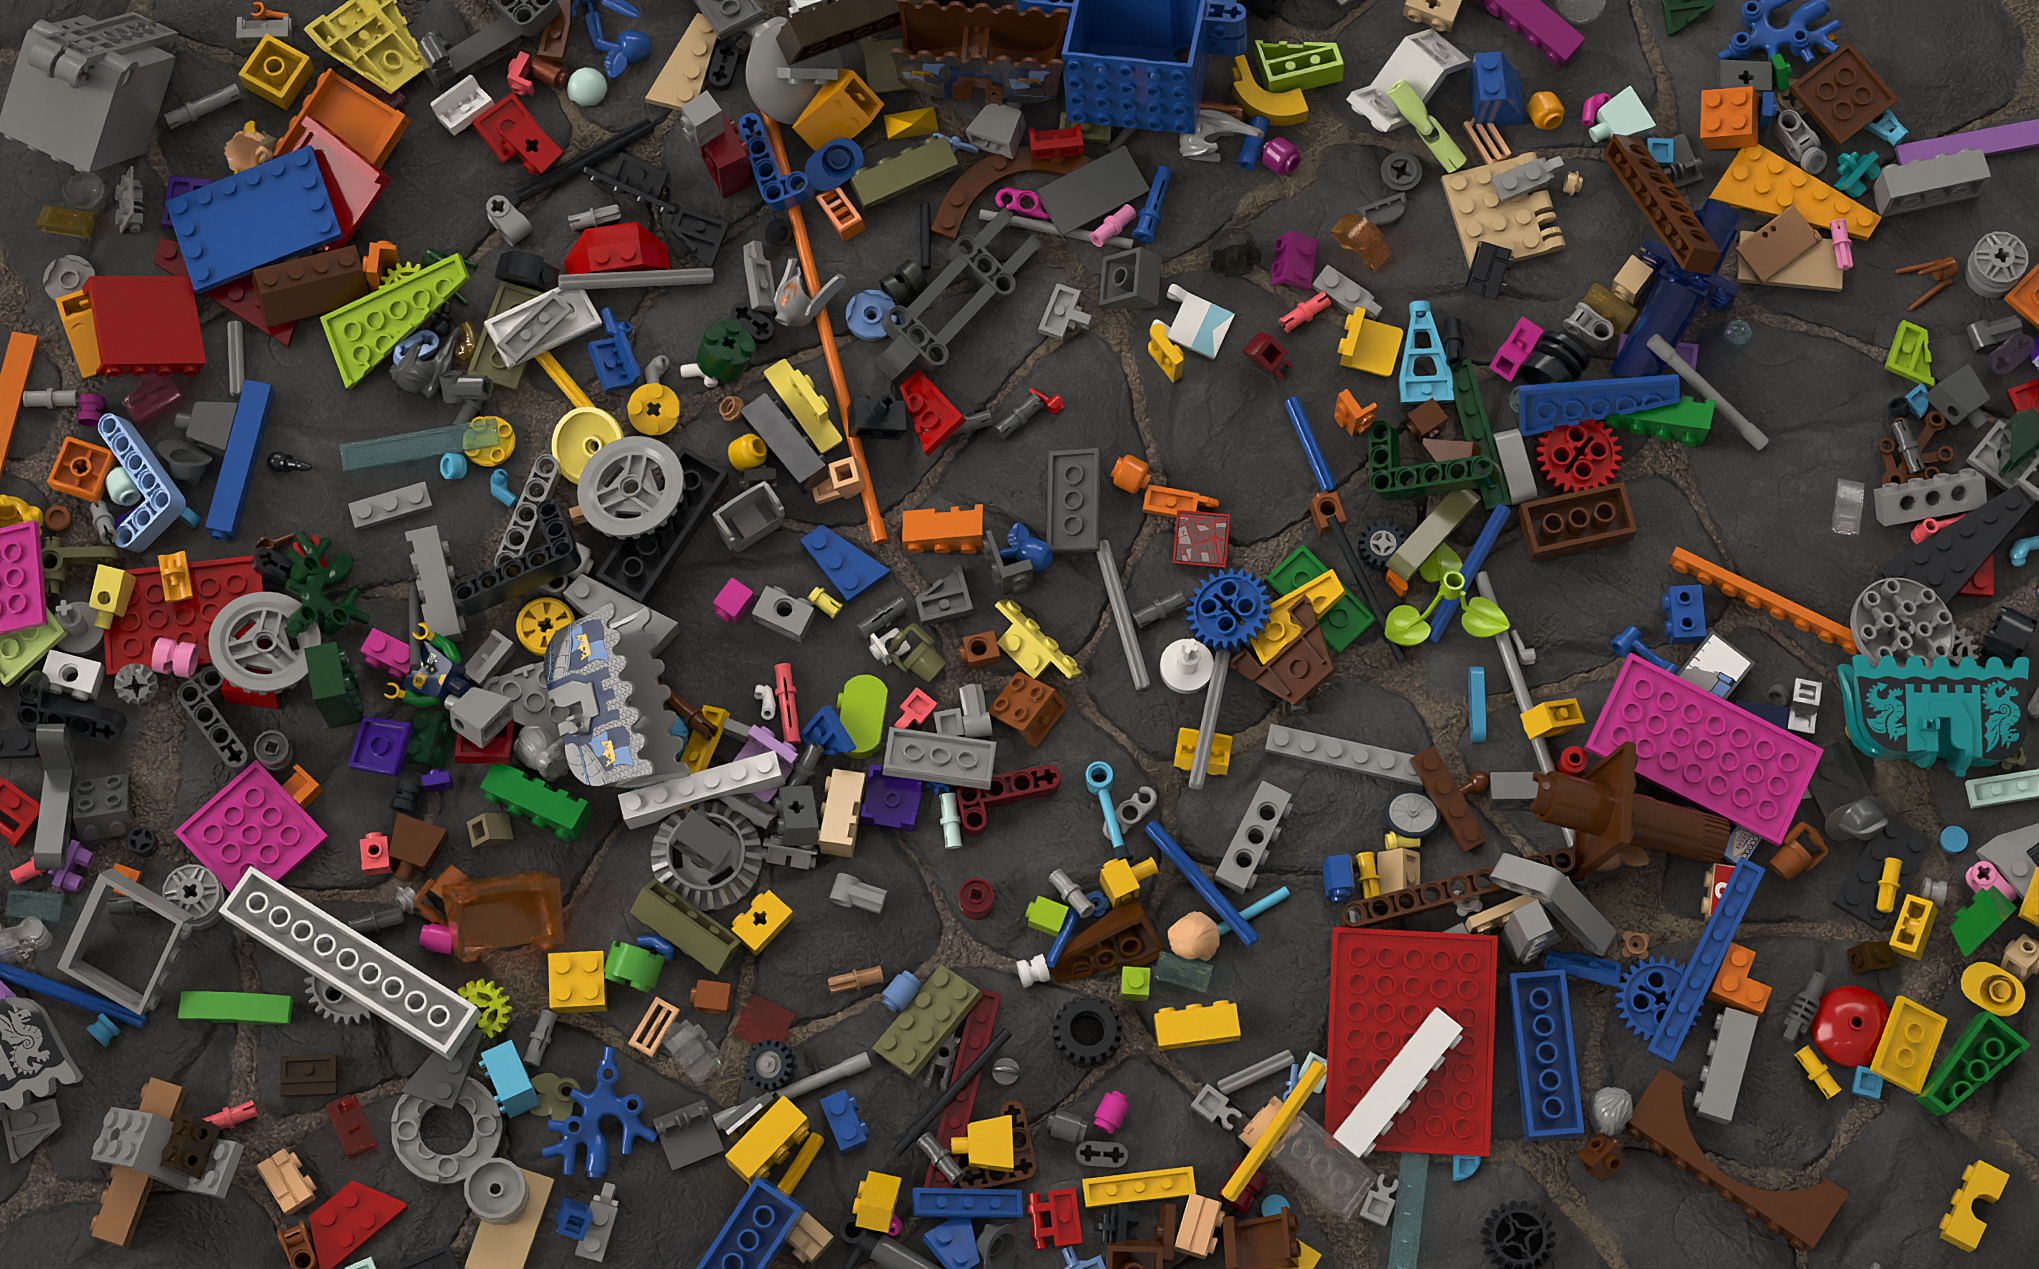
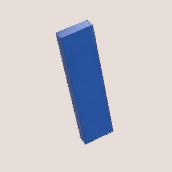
M913 1188L912 1217L1023 1218L1022 1190Z

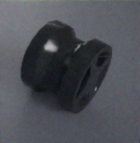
M139 826L134 828L128 835V845L137 856L147 858L157 851L158 839L149 828Z

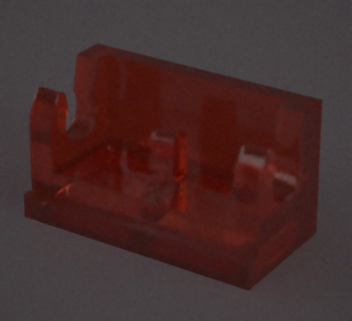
M347 1095L325 1105L345 1153L350 1159L378 1147L356 1096Z

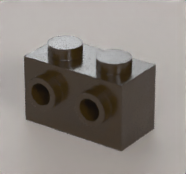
M179 1113L178 1118L173 1123L169 1142L163 1149L162 1160L159 1166L182 1176L201 1180L221 1127L194 1115Z

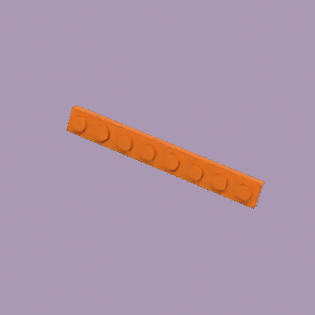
M1676 546L1668 562L1673 565L1676 571L1683 574L1690 573L1705 585H1715L1721 588V591L1728 596L1740 597L1746 600V604L1753 608L1765 609L1770 612L1772 617L1778 620L1785 619L1790 621L1801 631H1810L1819 635V639L1826 643H1835L1842 646L1843 650L1851 655H1862L1854 642L1850 629Z

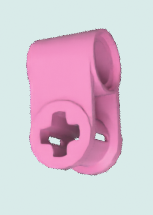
M1980 861L1966 872V882L1975 893L1982 887L1987 891L1994 885L2011 902L2017 898L2013 887L2004 880L1990 862ZM1982 871L1985 876L1979 879L1977 875Z

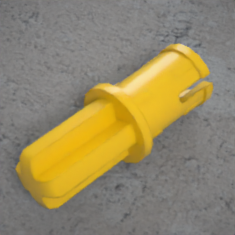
M1364 852L1356 855L1361 877L1358 879V882L1362 883L1364 899L1380 895L1378 886L1380 876L1376 874L1373 852Z
M1885 858L1882 880L1878 881L1880 890L1876 908L1880 912L1891 913L1896 890L1900 889L1898 880L1903 862L1896 858Z

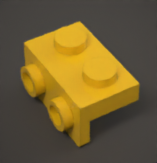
M1180 728L1173 766L1180 767L1183 770H1192L1200 730ZM1214 733L1206 770L1207 773L1211 775H1227L1233 740L1232 736Z

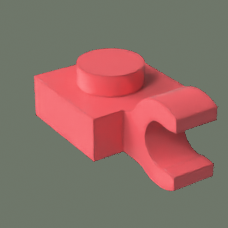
M916 687L900 706L899 710L904 714L895 723L894 727L909 730L913 722L921 726L936 709L937 703Z

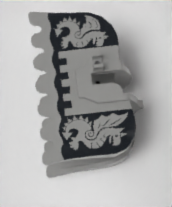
M9 997L0 999V1111L6 1110L5 1104L13 1110L31 1104V1091L38 1097L53 1095L57 1089L56 1078L63 1084L77 1083L83 1079L81 1071L69 1055L50 1016L41 1005L29 998Z

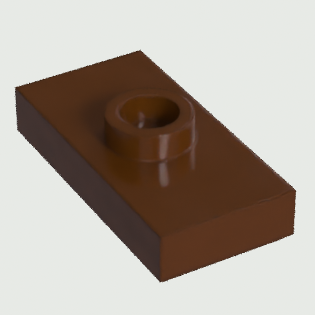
M1166 1203L1159 1207L1158 1224L1154 1228V1240L1160 1241L1164 1247L1163 1263L1174 1259L1175 1204Z

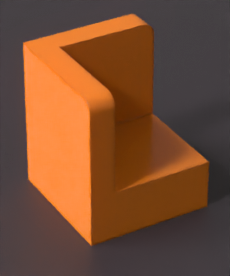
M296 764L293 767L296 773L282 785V788L305 810L323 790L311 776Z

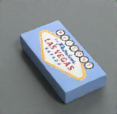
M1737 826L1729 837L1728 846L1723 858L1735 866L1740 857L1748 860L1762 838Z

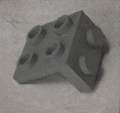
M985 531L986 539L982 540L984 547L982 550L986 563H992L991 577L995 588L1000 587L1002 594L1012 591L1014 593H1021L1028 590L1029 586L1033 585V567L1030 559L1004 567L992 531Z
M126 774L76 782L73 797V821L80 842L128 835L135 828L129 810V779Z

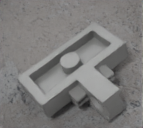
M1056 284L1038 328V333L1063 341L1067 329L1074 330L1076 326L1089 330L1093 321L1092 315L1081 312L1082 307L1077 306L1081 297V291Z

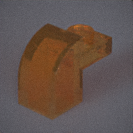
M1346 213L1330 231L1344 250L1356 251L1370 270L1376 271L1392 253L1381 239L1383 233L1362 216Z

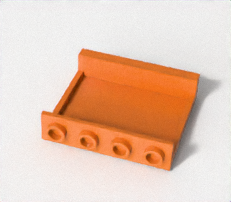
M329 68L326 73H322L318 78L317 87L314 92L305 98L299 115L294 116L290 121L289 130L284 138L281 137L275 144L273 155L278 158L291 153L307 129L301 123L306 115L321 121L381 169L408 128L411 120L405 114L389 107Z

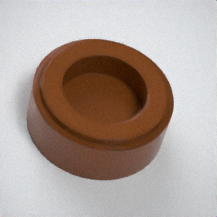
M56 505L46 511L44 522L50 531L63 533L71 527L72 515L64 506Z

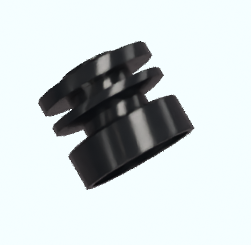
M1548 330L1543 333L1540 341L1535 344V351L1530 352L1521 363L1519 371L1529 385L1575 382L1574 379L1580 378L1582 371L1586 370L1590 360L1586 352L1575 341L1564 334Z

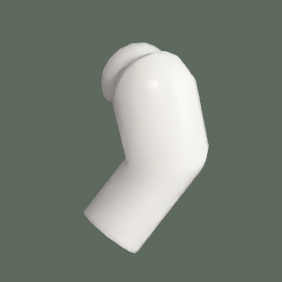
M697 363L681 366L680 370L683 378L700 376L704 378V384L707 387L717 386L718 378L714 376L712 379L707 377L699 369Z
M757 685L754 697L758 700H763L761 716L766 720H770L774 717L776 708L772 688L768 685Z

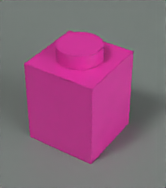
M731 577L713 601L714 610L716 611L715 615L724 622L730 620L737 624L755 600L753 591Z

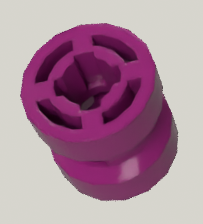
M97 394L80 395L79 406L81 411L77 415V423L86 427H98L99 420L104 416L102 410L106 406V398Z

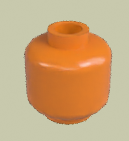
M1126 455L1124 458H1118L1110 476L1114 477L1113 483L1115 486L1134 494L1138 492L1140 487L1146 488L1152 475L1147 473L1149 465L1146 462L1132 455Z

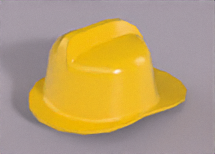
M1976 962L1968 966L1963 972L1961 989L1965 996L1975 1004L1998 1016L2013 1015L2023 1007L2025 989L2022 983L2007 971L1988 962Z

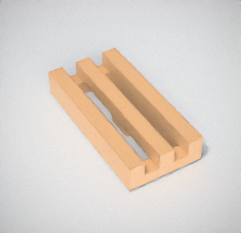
M1474 118L1469 122L1463 123L1464 130L1486 165L1511 157L1509 148L1493 123H1487L1486 128L1503 153L1502 155L1482 124H1476L1475 127L1495 157L1494 159H1491L1472 129Z
M656 997L629 1041V1046L638 1049V1051L647 1054L653 1059L681 1012L680 1009ZM658 1006H662L660 1014L642 1044L638 1043ZM671 1011L672 1013L650 1049L647 1048L667 1012Z

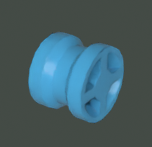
M103 1013L98 1016V1021L94 1025H89L86 1028L105 1048L110 1044V1039L113 1036H118L121 1033Z

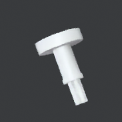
M1193 638L1175 641L1162 654L1160 662L1161 677L1164 683L1175 692L1182 694L1196 693L1206 687L1211 679L1214 665L1213 657L1205 645Z

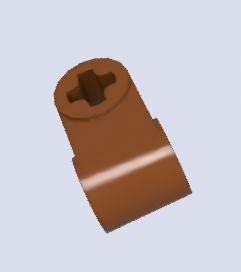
M304 1220L300 1221L299 1225L286 1231H277L279 1241L292 1269H301L298 1268V1262L306 1256L311 1258V1262L308 1267L303 1269L319 1268L317 1255L312 1245L313 1242Z

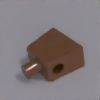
M398 813L389 849L391 861L399 864L394 877L409 883L414 870L427 873L449 839L447 830Z

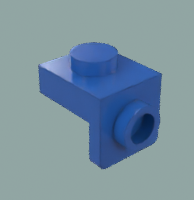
M1763 91L1759 100L1758 128H1767L1771 118L1776 117L1777 102H1773L1774 92Z

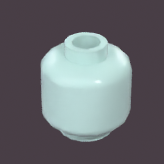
M122 466L114 468L105 479L106 489L116 504L131 506L137 503L143 495Z

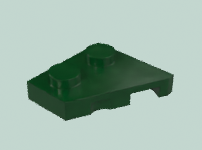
M1661 0L1667 36H1672L1713 8L1715 0Z

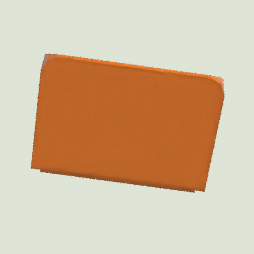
M1388 570L1385 581L1403 599L1408 590L1407 583L1393 571Z

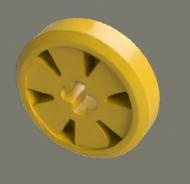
M550 597L538 598L526 604L520 611L516 622L517 635L521 644L529 652L538 656H545L549 641L555 632L574 622L575 619L570 608L562 601ZM547 621H550V625L553 628L547 629L546 633L542 632V628L539 627L540 624L545 625Z

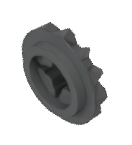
M1396 152L1385 158L1380 174L1383 178V183L1387 184L1391 190L1396 189L1404 192L1408 189L1413 190L1418 182H1420L1422 167L1413 155L1406 152ZM1406 165L1405 174L1407 176L1402 175L1401 178L1397 179L1395 169L1400 170Z

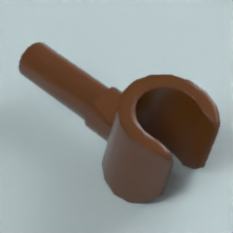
M292 533L274 539L266 536L261 537L255 548L264 547L272 550L273 547L292 540L294 537Z

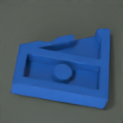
M951 1218L924 1234L923 1241L946 1269H977L979 1267L980 1260L970 1218Z

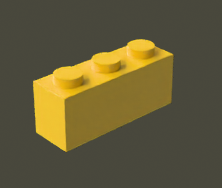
M1228 1000L1216 1001L1210 1007H1202V1004H1192L1186 1006V1010L1175 1011L1174 1007L1162 1008L1158 1010L1159 1013L1154 1014L1153 1018L1158 1051L1239 1041L1241 1036L1236 1003L1229 1004Z

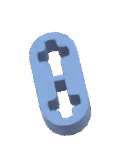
M423 330L396 345L393 361L398 365L404 357L401 356V352L406 355L415 342L419 343L421 347L418 359L423 361L436 353L439 344L437 335L432 331ZM422 341H423L424 343L430 342L431 345L429 346L428 344H424V345L421 346V343H422Z

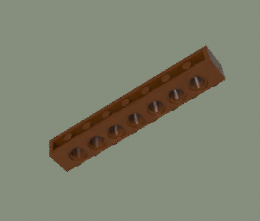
M1613 134L1603 156L1676 261L1685 271L1711 274L1719 260L1721 251L1641 139Z

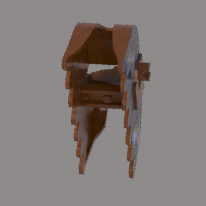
M897 0L902 24V43L905 50L893 48L891 49V55L895 63L899 83L918 92L937 98L952 99L953 101L972 99L973 87L985 88V105L994 103L998 104V106H1002V101L1039 103L1051 99L1057 93L1059 77L1064 65V60L1058 58L1061 56L1063 36L1069 14L1068 9L1057 8L1053 13L1047 14L1039 7H1029L1027 11L1020 12L1012 5H1004L1000 10H993L990 5L985 3H978L974 8H967L963 3L957 1L950 2L948 6L943 7L935 0H925L921 5L914 4L912 0ZM991 36V56L990 60H988L989 41Z

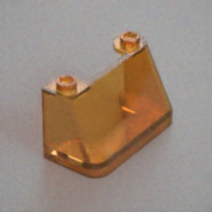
M533 871L456 882L441 886L454 953L463 962L478 960L477 956L482 955L483 950L529 943L539 945L541 950L556 948L555 944L565 943L560 878L543 871Z

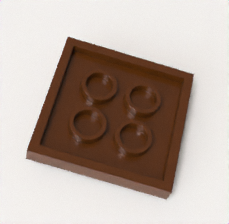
M1849 41L1789 88L1792 94L1838 147L1899 100Z

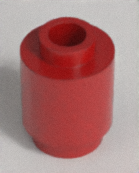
M1576 746L1566 748L1558 761L1559 772L1579 777L1588 763L1586 752Z

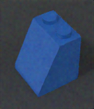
M1501 52L1475 53L1468 80L1472 118H1474L1473 126L1482 124L1483 127H1486L1487 123H1493L1494 126L1525 124L1520 75Z

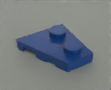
M830 705L821 708L799 734L806 747L810 741L821 745L825 749L822 755H831L838 752L848 753L857 748Z

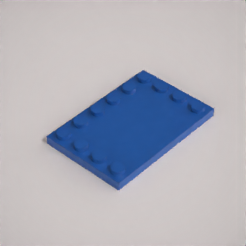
M311 145L165 201L194 291L197 295L252 274L253 270L275 265L344 238L319 163Z

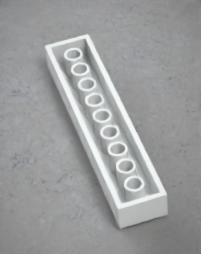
M252 866L249 867L219 910L226 921L450 1061L482 1015L478 1007Z

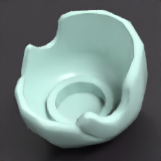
M585 67L578 69L570 76L566 87L568 97L582 107L597 105L604 99L607 92L605 77L593 68Z

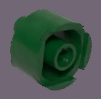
M730 319L713 323L704 332L697 350L696 363L702 373L711 379L714 376L720 378V382L736 381L743 376L755 350V343L749 332L737 320Z

